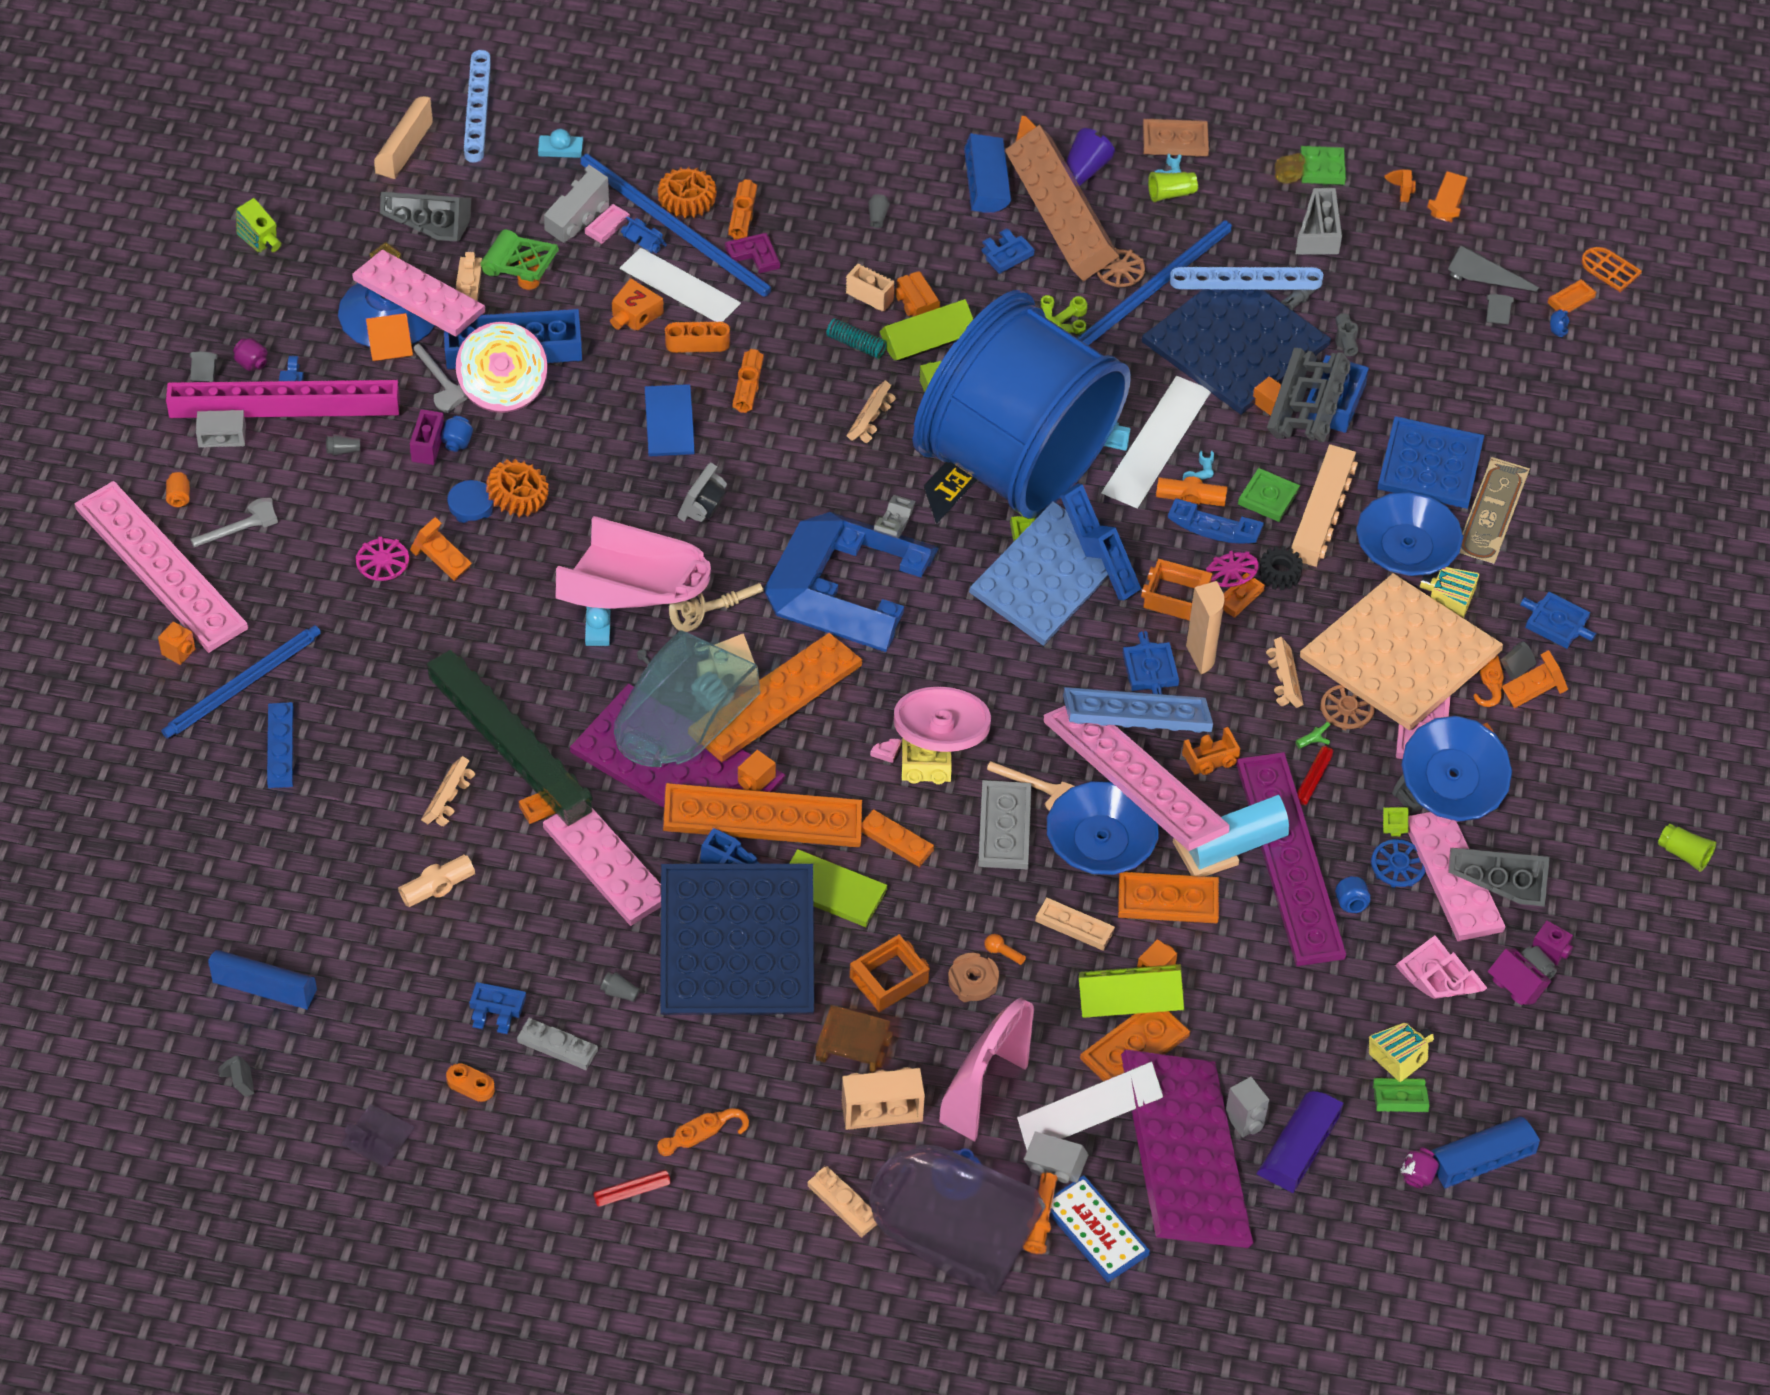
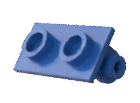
M626 216L629 224L627 226L624 225L621 229L623 237L635 244L642 238L638 245L650 253H658L660 244L665 247L667 246L662 238L663 234L657 229L652 228L650 230L640 219L635 218L633 220Z

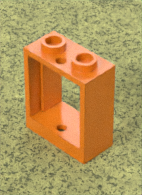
M1158 559L1156 566H1151L1148 574L1149 585L1144 584L1141 598H1145L1143 608L1190 621L1192 603L1156 594L1159 581L1162 579L1195 588L1211 583L1213 573Z
M900 934L850 963V978L878 1012L916 991L929 981L930 968L925 959L918 957L912 944L909 941H905ZM898 956L914 975L885 991L870 971Z

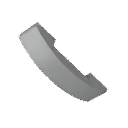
M893 495L883 518H879L876 522L874 531L899 538L909 521L916 501Z

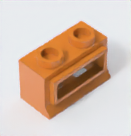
M1226 727L1223 730L1222 740L1213 742L1210 735H1205L1201 738L1200 747L1192 749L1189 739L1185 740L1182 756L1186 759L1194 775L1199 773L1207 775L1213 772L1215 768L1221 766L1229 768L1235 765L1237 759H1239L1240 747L1230 729Z

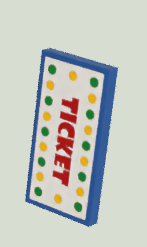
M1084 1175L1079 1178L1078 1183H1071L1053 1196L1050 1217L1107 1283L1149 1256L1150 1250Z

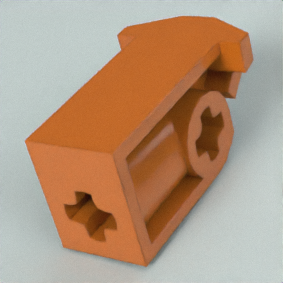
M1446 172L1435 201L1429 199L1427 207L1431 210V216L1448 222H1453L1454 217H1459L1461 209L1458 207L1462 200L1468 177Z

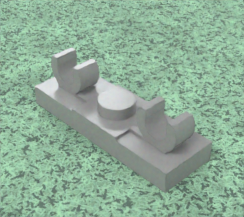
M528 1018L517 1037V1042L584 1070H587L598 1051L597 1045L531 1018Z

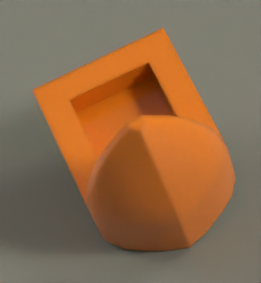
M1399 169L1386 174L1384 178L1387 181L1400 186V202H1409L1410 193L1414 194L1415 192L1412 170Z

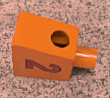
M629 279L612 301L613 317L610 319V323L615 329H620L622 326L627 325L633 330H639L664 314L663 298L633 279Z

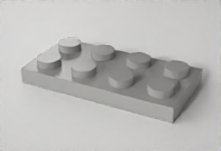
M982 780L978 867L1028 870L1031 783Z

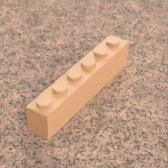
M1329 444L1292 544L1293 554L1298 552L1299 558H1302V563L1317 567L1319 559L1325 558L1328 547L1325 543L1326 541H1331L1334 531L1331 526L1332 524L1336 525L1340 512L1337 510L1338 507L1343 508L1346 495L1343 493L1344 491H1349L1352 478H1349L1350 474L1355 475L1358 462L1354 461L1355 451Z

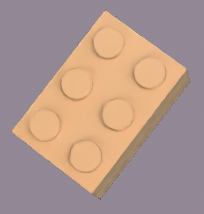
M903 1068L896 1071L879 1070L868 1074L852 1073L848 1076H842V1109L845 1129L922 1122L924 1089L920 1068Z

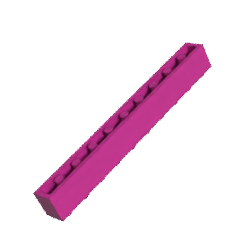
M398 380L182 382L167 384L166 403L169 418H197V411L244 410L245 417L399 415L400 395Z

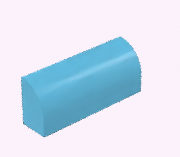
M1280 796L1271 797L1222 816L1221 818L1229 824V833L1189 851L1200 870L1288 836L1289 821Z

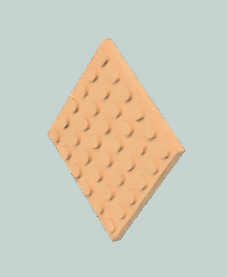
M1393 573L1300 651V658L1410 731L1498 655L1503 649V644Z

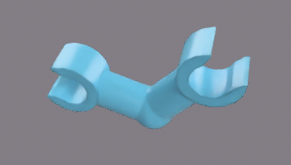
M1168 154L1166 163L1171 166L1172 170H1156L1155 172H1181L1179 166L1181 155H1178L1177 159H1173Z
M1211 450L1209 458L1203 457L1201 451L1199 453V463L1203 465V470L1197 473L1192 471L1185 472L1183 480L1190 476L1201 480L1213 477V451Z

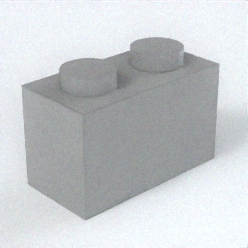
M244 410L197 411L196 436L198 447L245 446L246 422Z
M1252 1077L1230 1088L1226 1106V1116L1242 1138L1250 1133L1256 1134L1262 1130L1269 1103L1268 1097Z
M1035 1131L1024 1161L1030 1168L1029 1170L1036 1175L1041 1176L1042 1173H1052L1058 1177L1057 1180L1060 1182L1068 1183V1181L1078 1183L1088 1158V1153L1083 1145Z

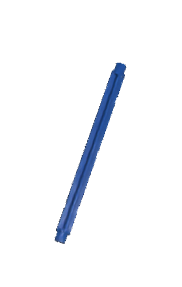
M316 625L310 629H305L170 721L168 726L161 730L164 737L168 739L174 734L177 735L300 651L321 634L320 629Z

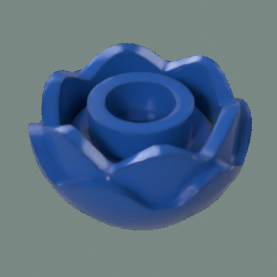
M1563 309L1555 311L1551 315L1550 320L1551 332L1558 337H1563L1568 333V311H1563Z

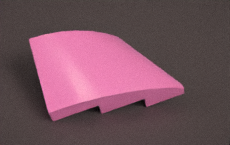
M1433 936L1395 965L1415 987L1433 999L1483 992L1487 989L1473 970L1469 972L1455 953L1450 955L1436 936Z

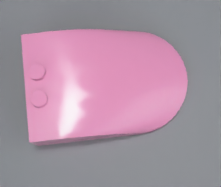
M594 516L592 518L591 546L574 570L561 566L556 568V599L592 608L612 609L682 602L697 596L707 587L710 581L711 566L710 562L703 557V552L690 543Z
M1018 998L1001 1011L981 1035L943 1097L940 1108V1123L976 1141L978 1138L983 1075L989 1060L993 1055L997 1054L1024 1070L1028 1067L1034 1013L1032 1003L1023 998Z

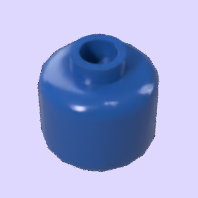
M454 416L449 418L444 423L440 435L441 441L445 444V448L450 451L457 452L459 449H465L469 445L473 428L469 420L464 417Z
M1355 876L1346 877L1336 886V897L1343 911L1359 913L1369 905L1371 900L1370 893L1362 878Z

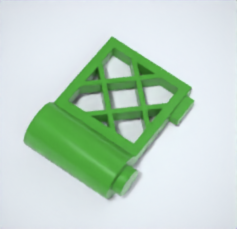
M502 230L480 265L483 272L489 276H497L501 272L520 276L522 280L533 282L534 279L539 280L559 248L556 244L521 238L510 230ZM522 246L531 247V249L519 253ZM544 250L549 251L547 254L542 255L540 257H538L537 253L542 252ZM531 255L535 256V259H532L527 262H523L522 260ZM518 260H520L521 264L517 266H509L511 263L516 262ZM539 264L536 272L527 270V268Z

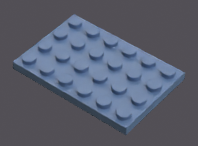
M1053 501L970 587L969 593L1044 646L1109 576L1102 559L1085 556L1067 511Z

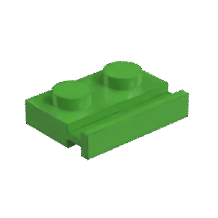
M1374 1078L1373 1088L1377 1111H1429L1425 1079H1404L1402 1082H1399L1393 1078Z

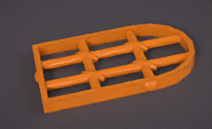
M1590 248L1582 256V265L1589 273L1619 292L1624 290L1642 272V270L1606 248ZM1598 252H1603V253H1605V254H1607V255L1604 257V256H1602L1601 254H1599ZM1592 253L1599 257L1601 261L1596 263L1586 255ZM1609 257H1613L1614 259L1622 263V265H1616L1615 263L1610 261ZM1585 260L1593 264L1594 267L1590 268ZM1607 262L1616 270L1612 273L1602 267L1601 264ZM1627 266L1631 270L1635 271L1636 274L1632 275L1631 273L1624 270V267ZM1599 268L1600 270L1607 273L1608 277H1604L1595 270ZM1621 271L1629 276L1630 279L1626 282L1618 277L1617 273ZM1613 277L1619 282H1621L1623 285L1620 287L1614 282L1610 281V279Z

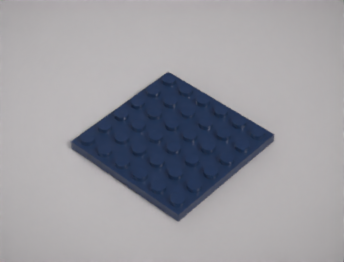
M1227 276L1219 277V279L1223 281H1227L1230 279ZM1241 277V279L1249 281L1246 277ZM1203 289L1142 336V343L1241 415L1255 404L1256 398L1253 397L1254 388L1270 376L1280 384L1283 382L1294 348H1302L1305 353L1312 351L1316 356L1328 347L1331 342L1330 337L1262 289Z
M661 864L660 1014L814 1015L813 864Z

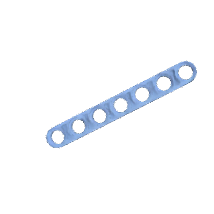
M485 50L475 51L471 56L464 155L467 161L473 163L483 159L485 149L491 69L490 54ZM477 59H486L485 62H476ZM479 73L485 74L484 77H475ZM478 88L484 90L480 93L474 92V90ZM478 103L483 105L480 108L472 107L474 104ZM473 119H480V120H482V121L479 122V123H473V122H471ZM473 134L480 135L479 138L475 139L471 138L470 136ZM474 149L479 151L476 154L469 153L470 150Z
M1178 267L1173 269L1170 274V284L1176 289L1314 290L1320 288L1323 282V272L1313 267ZM1176 276H1183V277H1185L1186 279H1185V280H1182V281H1179V280H1176L1175 277H1176ZM1205 276L1208 279L1201 281L1198 280L1197 277ZM1227 276L1230 279L1227 281L1220 280L1219 277ZM1249 276L1252 280L1245 281L1241 277ZM1271 276L1274 280L1267 281L1263 277ZM1293 276L1296 278V280L1289 281L1286 279V277ZM1315 276L1318 280L1311 281L1308 277Z

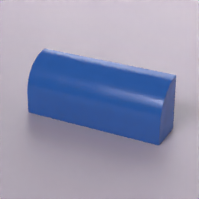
M970 133L964 151L971 211L984 213L1000 211L1011 201L1003 138Z
M215 950L208 960L213 983L306 1010L317 991L316 980L312 976L225 951Z
M1519 1116L1430 1151L1434 1153L1433 1158L1439 1163L1436 1175L1445 1189L1536 1154L1540 1139L1530 1123L1525 1118Z

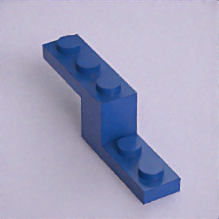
M1076 484L1060 494L1085 556L1102 559L1118 599L1125 600L1141 590L1116 527L1100 526L1083 484Z

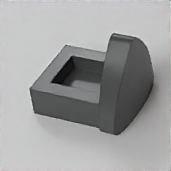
M1499 294L1487 295L1486 323L1509 325L1511 303H1514V298Z
M191 352L190 380L196 382H215L218 355L210 352Z
M1525 642L1516 644L1501 659L1510 679L1520 677L1529 668H1533L1537 664L1531 649Z
M1402 775L1397 781L1392 794L1400 800L1405 808H1408L1410 814H1413L1424 807L1418 804L1406 786L1404 775Z
M234 1056L219 1067V1076L232 1077L233 1086L244 1097L255 1094L251 1068L240 1056Z

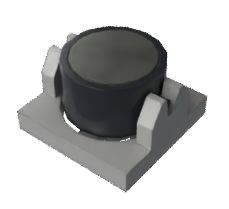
M713 463L706 466L687 493L677 515L680 520L685 522L688 516L701 522L705 517L710 519L727 493V490H725L727 483L715 474L717 466Z

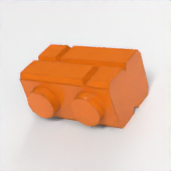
M920 271L897 279V287L894 290L895 296L898 301L902 300L904 303V309L908 316L914 317L940 308L939 299Z

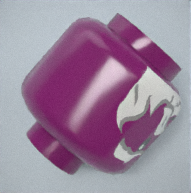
M1420 1148L1419 1151H1409L1400 1171L1404 1177L1403 1181L1419 1189H1422L1423 1186L1431 1185L1439 1168V1163L1433 1158L1434 1153L1425 1148Z

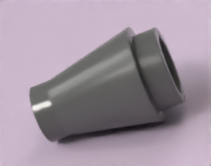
M876 194L868 201L870 226L881 228L890 203L886 196Z
M335 433L326 436L327 454L335 456L360 451V438Z
M608 971L600 990L604 991L605 995L634 1002L640 988L634 986L617 972L612 973Z

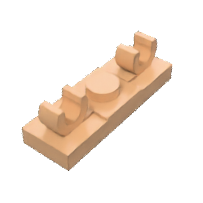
M465 252L466 257H460L456 290L478 301L482 272L480 263L482 258H475V252Z
M886 380L873 390L846 435L850 440L853 441L860 436L863 442L868 443L872 437L867 432L872 435L877 431L874 425L868 423L870 421L873 422L881 412L878 410L879 408L884 412L891 408L888 403L891 404L896 398L893 394L887 393L891 384Z
M1282 637L1274 639L1276 648H1270L1266 651L1270 658L1275 656L1268 663L1272 668L1279 667L1276 672L1279 680L1284 684V686H1278L1274 689L1278 696L1284 694L1282 697L1277 698L1276 701L1280 706H1285L1291 702L1297 708L1304 704L1292 649Z
M462 756L452 764L421 819L423 822L429 824L435 819L440 826H445L449 822V820L443 817V813L450 817L454 810L450 806H444L446 801L451 802L458 792L456 789L457 785L462 789H466L470 785L464 779V776L468 779H472L475 776L473 770L465 769L469 762L468 759Z
M828 1166L823 1167L808 1181V1187L861 1238L881 1222V1217Z

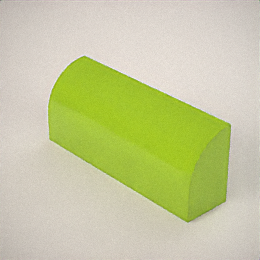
M964 299L887 325L879 332L882 339L887 342L886 349L889 355L894 360H899L958 340L972 322L973 317L967 301Z
M1181 964L1079 972L1082 1018L1184 1010Z

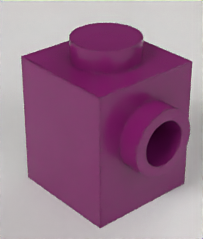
M1546 921L1534 937L1532 947L1539 946L1557 966L1562 958L1567 959L1573 949V946L1570 945L1573 935Z

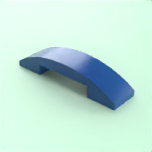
M1176 498L1168 514V518L1195 534L1228 543H1255L1264 525V522L1241 517L1238 522L1197 510V504Z

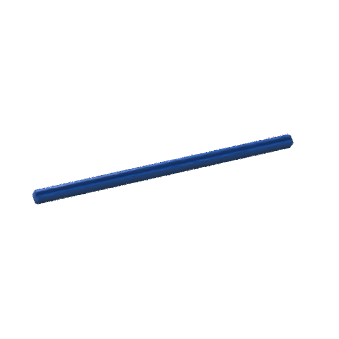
M585 154L581 157V165L585 168L590 165L607 176L608 184L761 296L766 297L771 293V286L591 155Z
M1226 220L1222 221L1077 338L1090 345L1170 280V274L1173 269L1187 267L1231 232V223H1228Z

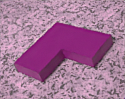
M767 233L725 242V249L731 258L737 262L753 258L759 273L780 269V262Z

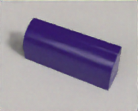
M1312 1091L1306 1093L1256 1175L1294 1193L1340 1118L1343 1102L1321 1092Z

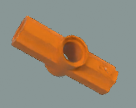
M744 179L742 182H739L736 197L733 200V211L728 234L736 240L747 237L749 225L753 219L757 184H754L752 180Z
M750 349L744 353L742 365L738 371V383L733 400V408H736L738 412L747 413V411L752 410L755 395L758 391L764 354L756 349Z
M1191 476L1186 477L1184 480L1159 477L1156 497L1173 500L1176 498L1195 503L1197 506L1202 503L1225 507L1227 486L1205 484L1201 479Z

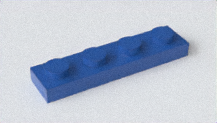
M293 702L268 704V788L293 787Z

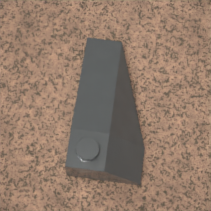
M381 192L380 214L410 226L414 230L423 232L436 240L459 242L470 221L471 198Z
M1461 244L1448 266V270L1451 271L1450 275L1460 281L1462 278L1472 281L1537 291L1539 288L1537 285L1513 272L1507 271L1502 266L1489 261L1486 257Z
M1450 848L1448 872L1518 904L1545 906L1550 857L1519 852Z

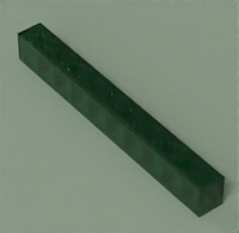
M449 650L427 663L429 679L533 790L540 795L567 826L592 812L591 801L593 797L587 788L583 789L579 785L574 774L568 773L564 769L562 762L550 754L547 746L544 743L540 744L532 730L526 729L522 725L520 718L508 710L507 705L502 699L498 700L491 687L484 685L480 681L478 674L467 667L461 656H457L452 650Z

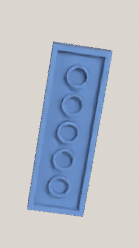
M1064 688L1063 698L1069 722L1077 724L1093 723L1102 726H1135L1147 729L1162 728L1172 731L1190 730L1197 733L1203 731L1212 732L1213 722L1206 698Z

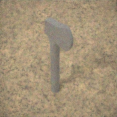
M416 344L413 350L445 389L434 394V404L439 410L449 413L468 398L460 385L457 386L448 379L422 345Z
M260 498L249 504L247 509L252 516L191 538L192 546L197 547L249 527L262 525L265 528L278 523L273 509L272 498Z

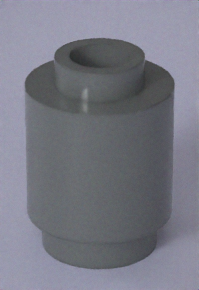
M1529 946L1522 951L1521 954L1549 979L1556 974L1555 964L1539 946Z

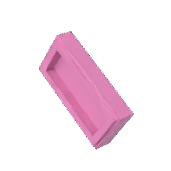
M612 204L585 228V234L603 244L628 221L626 216L630 217V214Z

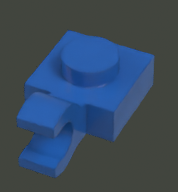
M289 356L288 370L280 371L279 381H304L303 372H299L298 356Z

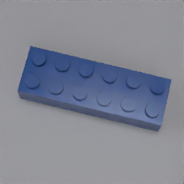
M579 309L481 315L456 337L444 331L447 369H456L457 354L464 340L474 330L494 322H509L530 331L541 343L547 363L582 361Z

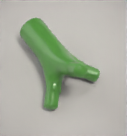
M1327 721L1322 727H1315L1311 733L1295 741L1297 747L1301 749L1315 742H1322L1328 745L1330 740L1323 738L1322 733L1330 726V723Z

